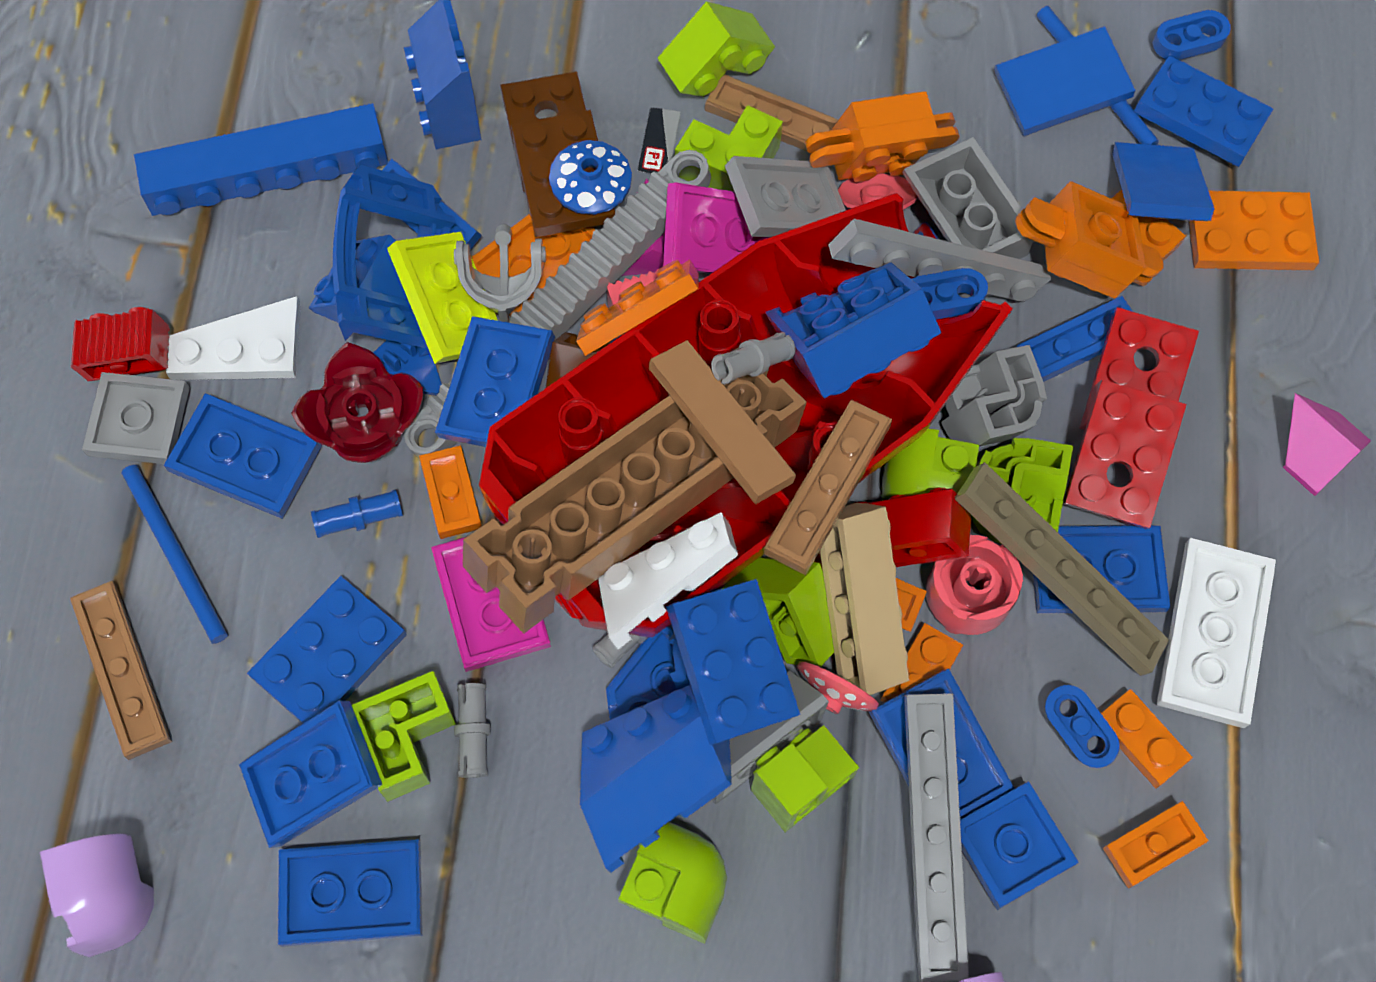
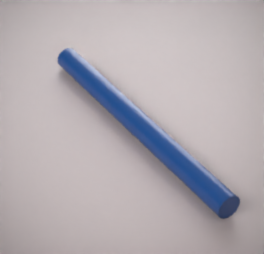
M1049 6L1039 10L1037 13L1038 19L1058 43L1074 37ZM1126 100L1110 105L1140 144L1157 145L1159 143V140Z
M137 465L125 467L121 473L212 644L223 641L227 638L228 634Z

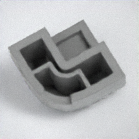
M1030 345L996 351L979 364L973 365L945 404L949 417L941 423L952 440L978 444L980 447L1013 439L1037 425L1036 422L1041 414L1042 403L1047 400V395Z

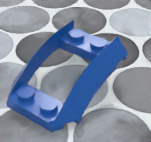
M360 164L341 190L333 241V283L338 324L345 341L353 333L417 346L419 357L430 354L408 299L357 288L355 250L359 209L418 224L417 238L450 233L451 227L455 224L454 216L446 215L438 205L442 198L433 185Z

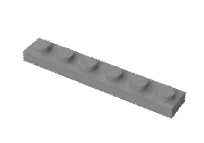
M853 219L828 244L832 259L872 268H878L892 262L903 273L912 277L961 268L974 269L980 272L987 280V294L1022 302L1032 298L1041 287L1051 280L1045 265L858 219Z
M953 694L906 695L904 699L918 978L921 982L962 981L968 979L969 974Z

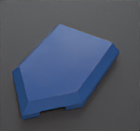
M669 626L654 637H648L607 686L606 693L610 720L678 690L670 673L676 670L672 654L673 645L668 642L674 630Z

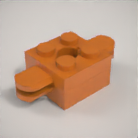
M923 91L851 102L831 131L819 132L810 136L805 141V146L808 153H812L809 160L813 168L835 165L838 180L853 178L855 182H863L881 173L890 172L891 176L903 175V170L915 164L922 156L928 153V150L948 147L958 141L960 135L957 127H953L956 122L953 113L933 115L927 92Z
M1070 181L1050 203L1034 197L1026 205V208L1016 216L1015 223L1021 235L1045 245L1048 272L1085 286L1091 291L1099 292L1115 299L1132 282L1144 287L1163 269L1164 263L1158 251L1142 243L1138 216H1130L1125 204Z

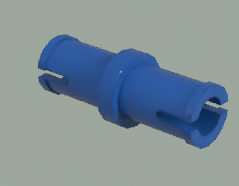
M396 490L358 500L357 496L348 498L349 503L319 511H311L317 538L355 527L357 531L365 530V525L403 516Z

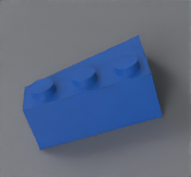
M438 0L408 29L411 46L403 47L409 71L417 69L418 78L411 79L416 103H425L426 111L419 112L424 136L432 134L435 150L482 140L470 70L465 59L464 48L460 40L451 0Z
M892 262L843 281L837 288L838 292L834 294L817 296L815 292L802 297V306L786 313H782L780 307L765 312L777 333L784 332L785 336L789 335L795 344L793 361L823 398L845 392L851 387L853 382L869 373L873 374L883 371L894 359L907 352H914L924 348L930 342V339L941 334L923 289Z
M691 684L582 732L580 807L604 866L610 873L624 864L622 856L639 843L646 848L660 838L657 830L676 816L686 819L732 785L730 739L712 745L709 744Z

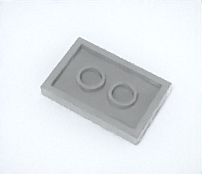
M733 156L725 165L751 236L772 237L846 211L828 166L813 168L810 161Z

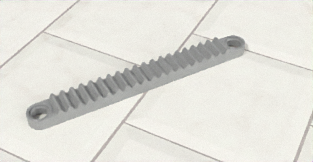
M686 150L676 154L658 173L653 171L650 174L649 182L647 184L641 183L638 193L636 195L630 194L627 197L626 205L624 207L618 206L615 216L612 219L606 218L603 228L601 230L596 229L592 234V239L589 242L584 241L581 244L580 251L572 253L569 257V262L566 265L561 264L558 267L557 274L546 279V285L543 289L537 288L534 291V298L532 300H525L522 310L511 314L509 323L552 330L555 335L554 340L565 333L607 291L609 282L614 284L665 232L668 184L677 182L702 187L709 186L711 173L707 159L697 151ZM687 166H696L701 170L699 176L692 181L681 180L679 173ZM451 381L443 383L440 386L439 393L428 398L427 405L418 413L413 423L405 431V442L418 458L420 455L452 448L457 443V441L438 437L437 441L430 447L425 448L418 445V438L421 432L429 428L436 429Z

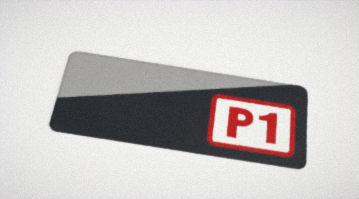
M650 108L638 171L646 173L654 171L658 173L672 159L680 119L679 111Z

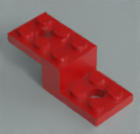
M1119 307L1114 310L1079 429L1085 431L1064 498V505L1140 528L1150 529L1187 405L1179 402V398L1199 334L1198 330ZM1147 349L1154 354L1156 365L1153 370L1142 371L1135 365L1134 354L1137 350ZM1121 463L1129 470L1130 479L1124 487H1116L1108 481L1107 470L1111 464Z

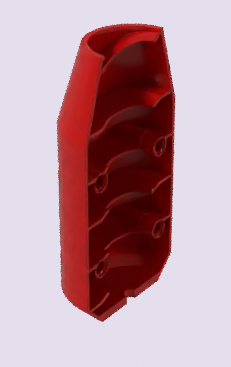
M896 192L756 242L701 280L696 291L633 327L490 426L479 487L495 518L502 524H506L508 522L510 506L669 396L668 392L650 371V359L688 340L711 369V363L715 356L734 351L745 341L751 339L761 341L777 334L765 312L780 307L782 313H786L801 307L802 297L815 292L817 296L834 294L838 292L837 288L843 281L875 269L832 259L828 244L853 219L908 232L903 212L904 199ZM982 300L972 312L936 319L941 334L930 339V342L924 348L903 354L891 361V364L883 371L873 374L869 373L853 382L851 387L845 392L838 395H830L826 398H823L798 369L793 359L769 366L767 378L773 384L782 378L807 402L797 432L775 447V450L796 474L795 479L789 486L755 504L738 481L733 478L639 548L640 553L649 549L654 544L663 542L691 528L696 523L705 521L721 512L730 524L738 555L695 590H681L663 605L664 608L667 610L666 607L671 604L716 591L764 555L766 544L851 400L892 419L891 427L859 483L923 436L1011 314L1013 308L1006 301L1000 305ZM598 579L569 601L561 593L555 596V601L572 618L578 619L583 627L608 631ZM668 611L654 622L647 617L629 631L628 634L649 638L654 637L671 624Z

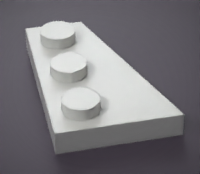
M298 297L289 298L169 335V360L167 361L168 368L166 369L169 379L296 378L300 317Z
M722 512L705 521L696 523L691 528L663 542L654 544L649 549L623 562L612 565L604 575L598 578L608 636L618 650L632 639L628 634L629 631L647 617L652 622L657 620L667 612L663 606L667 601L683 589L686 591L695 590L738 555L730 524Z

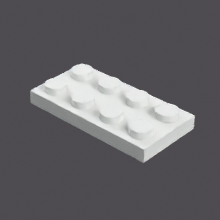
M1190 538L1185 543L1168 637L1169 641L1167 643L1157 699L1158 706L1241 728H1246L1250 725L1275 570V559Z

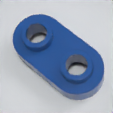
M1204 10L1167 20L1159 26L1153 39V47L1156 53L1164 59H1167L1170 55L1181 60L1221 48L1230 33V23L1223 14L1214 10Z
M970 268L955 269L912 278L923 289L935 319L964 315L974 311L982 300H986L988 283L985 277L980 272ZM967 293L971 297L962 298L958 294Z
M1063 685L1054 689L1048 695L1045 703L1046 715L1079 761L1092 768H1103L1114 762L1120 750L1118 736L1087 694L1080 688L1072 685ZM1066 700H1072L1078 706L1077 713L1072 717H1066L1061 713V705ZM1093 737H1101L1105 741V750L1100 754H1093L1088 749V742Z

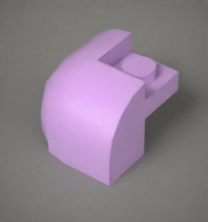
M108 834L89 837L40 852L53 917L62 915L72 934V937L67 938V947L74 953L91 957L116 949L135 939L147 925L154 907V888L140 881L131 836Z

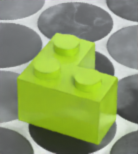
M706 1L657 59L680 93L704 97L717 87L718 81L728 70L751 75L765 64L766 57L776 47L752 13Z
M749 105L746 106L730 135L693 119L676 146L675 155L686 150L701 153L707 159L711 173V181L708 188L734 192L725 168L726 163L733 156L773 159L780 148L783 121ZM687 166L680 171L679 177L686 181H692L699 176L701 170L696 166Z
M758 558L722 587L724 589L757 579L778 646L787 664L798 665L802 661L821 667L834 653L824 576L819 563L813 562L807 574L804 575L775 559Z
M434 671L352 705L382 783L378 790L387 802L430 784L414 742L456 725Z
M824 725L814 733L807 728L796 736L784 750L781 751L778 746H775L756 762L758 768L753 772L755 776L751 791L786 833L854 778L859 766Z

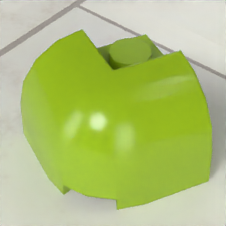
M927 429L923 436L885 463L881 483L882 501L889 500L895 495L913 496L929 493V491L935 488L953 489L958 494L976 467L979 445L938 437L939 430Z
M1013 438L1012 444L998 447L992 452L986 450L980 465L986 463L1058 532L1073 446L1031 438ZM972 516V521L981 534L993 542L1002 544Z
M668 822L657 830L660 838L646 848L640 844L637 857L618 901L661 920L662 926L705 944L724 897L727 882L724 860L715 846L702 836Z

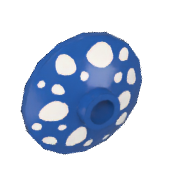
M591 140L571 144L559 152L551 164L549 175L553 195L564 207L577 213L593 215L610 211L620 204L630 190L632 171L628 159L616 147L605 142ZM586 168H596L594 172L584 171Z

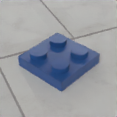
M1029 781L960 820L962 852L997 910L1079 863Z

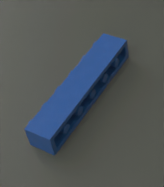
M373 103L134 154L140 193L152 216L159 214L171 215L179 210L196 206H212L219 201L237 197H253L260 192L279 188L290 189L306 182L332 180L339 175L354 172L360 164L377 168L388 163Z

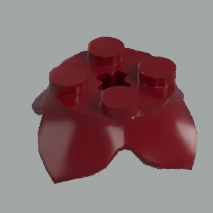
M346 342L330 358L325 368L323 387L307 391L296 402L291 414L296 424L307 437L319 444L332 448L346 461L367 463L388 454L401 443L404 431L413 423L419 413L423 400V387L412 375L403 372L394 375L389 374L381 360L373 352L356 344ZM367 407L368 413L357 417L359 415V408Z

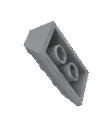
M974 137L903 170V175L947 242L1017 259L1028 256L1033 240L1022 236L1015 223L1016 216L1023 209Z
M787 672L800 715L730 739L732 785L712 799L715 805L754 775L753 772L758 768L756 762L770 749L778 746L781 751L784 750L801 732L807 728L812 730L821 723L829 702L822 693L793 672Z

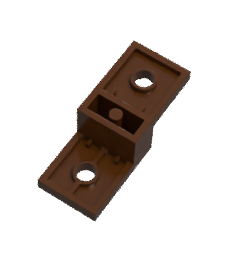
M577 71L500 85L523 193L525 192L535 237L603 225L606 218L612 219L615 216L614 208L610 211L593 215L577 213L564 207L553 195L549 182L551 164L559 152L574 143L586 140L598 141L591 110H586ZM545 109H550L557 113L556 116L542 119L536 116ZM596 168L584 169L586 172H594Z

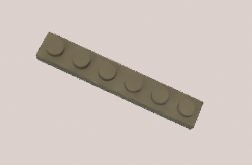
M986 463L975 467L954 499L1140 676L1152 673L1169 639Z

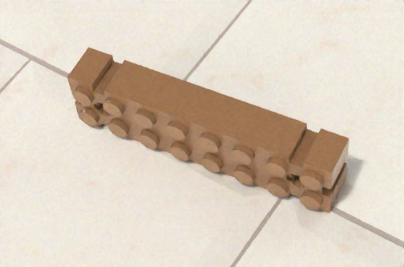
M767 370L758 376L745 375L728 384H723L774 448L797 432L807 402L782 378L773 384L767 378ZM669 395L510 506L508 522L501 526L493 518L463 539V568L486 593L495 587L500 590L499 607L524 634L553 612L556 595L561 593L569 601L604 575L612 565L620 563L732 480L734 476Z

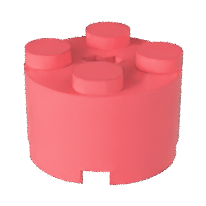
M970 535L968 557L935 562L927 579L926 598L931 612L948 632L965 635L987 633L998 627L1015 605L1022 587L1023 574L1017 558L1003 544L1000 546L987 540L988 537ZM979 586L981 589L976 590L974 587Z

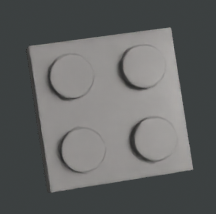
M102 372L82 450L87 456L165 464L177 443L189 386L182 380Z

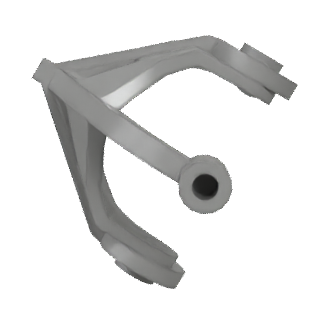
M506 224L499 225L495 232V242L500 246V278L481 274L472 267L469 244H465L464 241H457L456 249H454V263L457 265L458 277L462 286L475 301L498 313L502 322H508V315L535 291L543 274L544 262H546V247L543 246L542 238L535 239V242H531V267L525 273L509 277L508 244L511 241L512 229Z

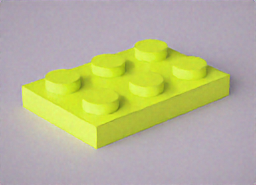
M461 232L399 240L387 248L434 364L459 359L472 316L498 321L495 312L475 301L466 292L459 280L457 265L454 263V249H456L457 241H464L466 244ZM471 257L472 267L476 269V266H475V264H474V262H473V259H472V257Z

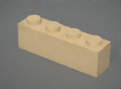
M858 502L844 507L821 547L820 555L837 675L859 687L867 694L872 695L909 681L908 655L904 645L901 623L902 610L898 600L896 566L893 561L890 540L891 527L887 517L886 506Z

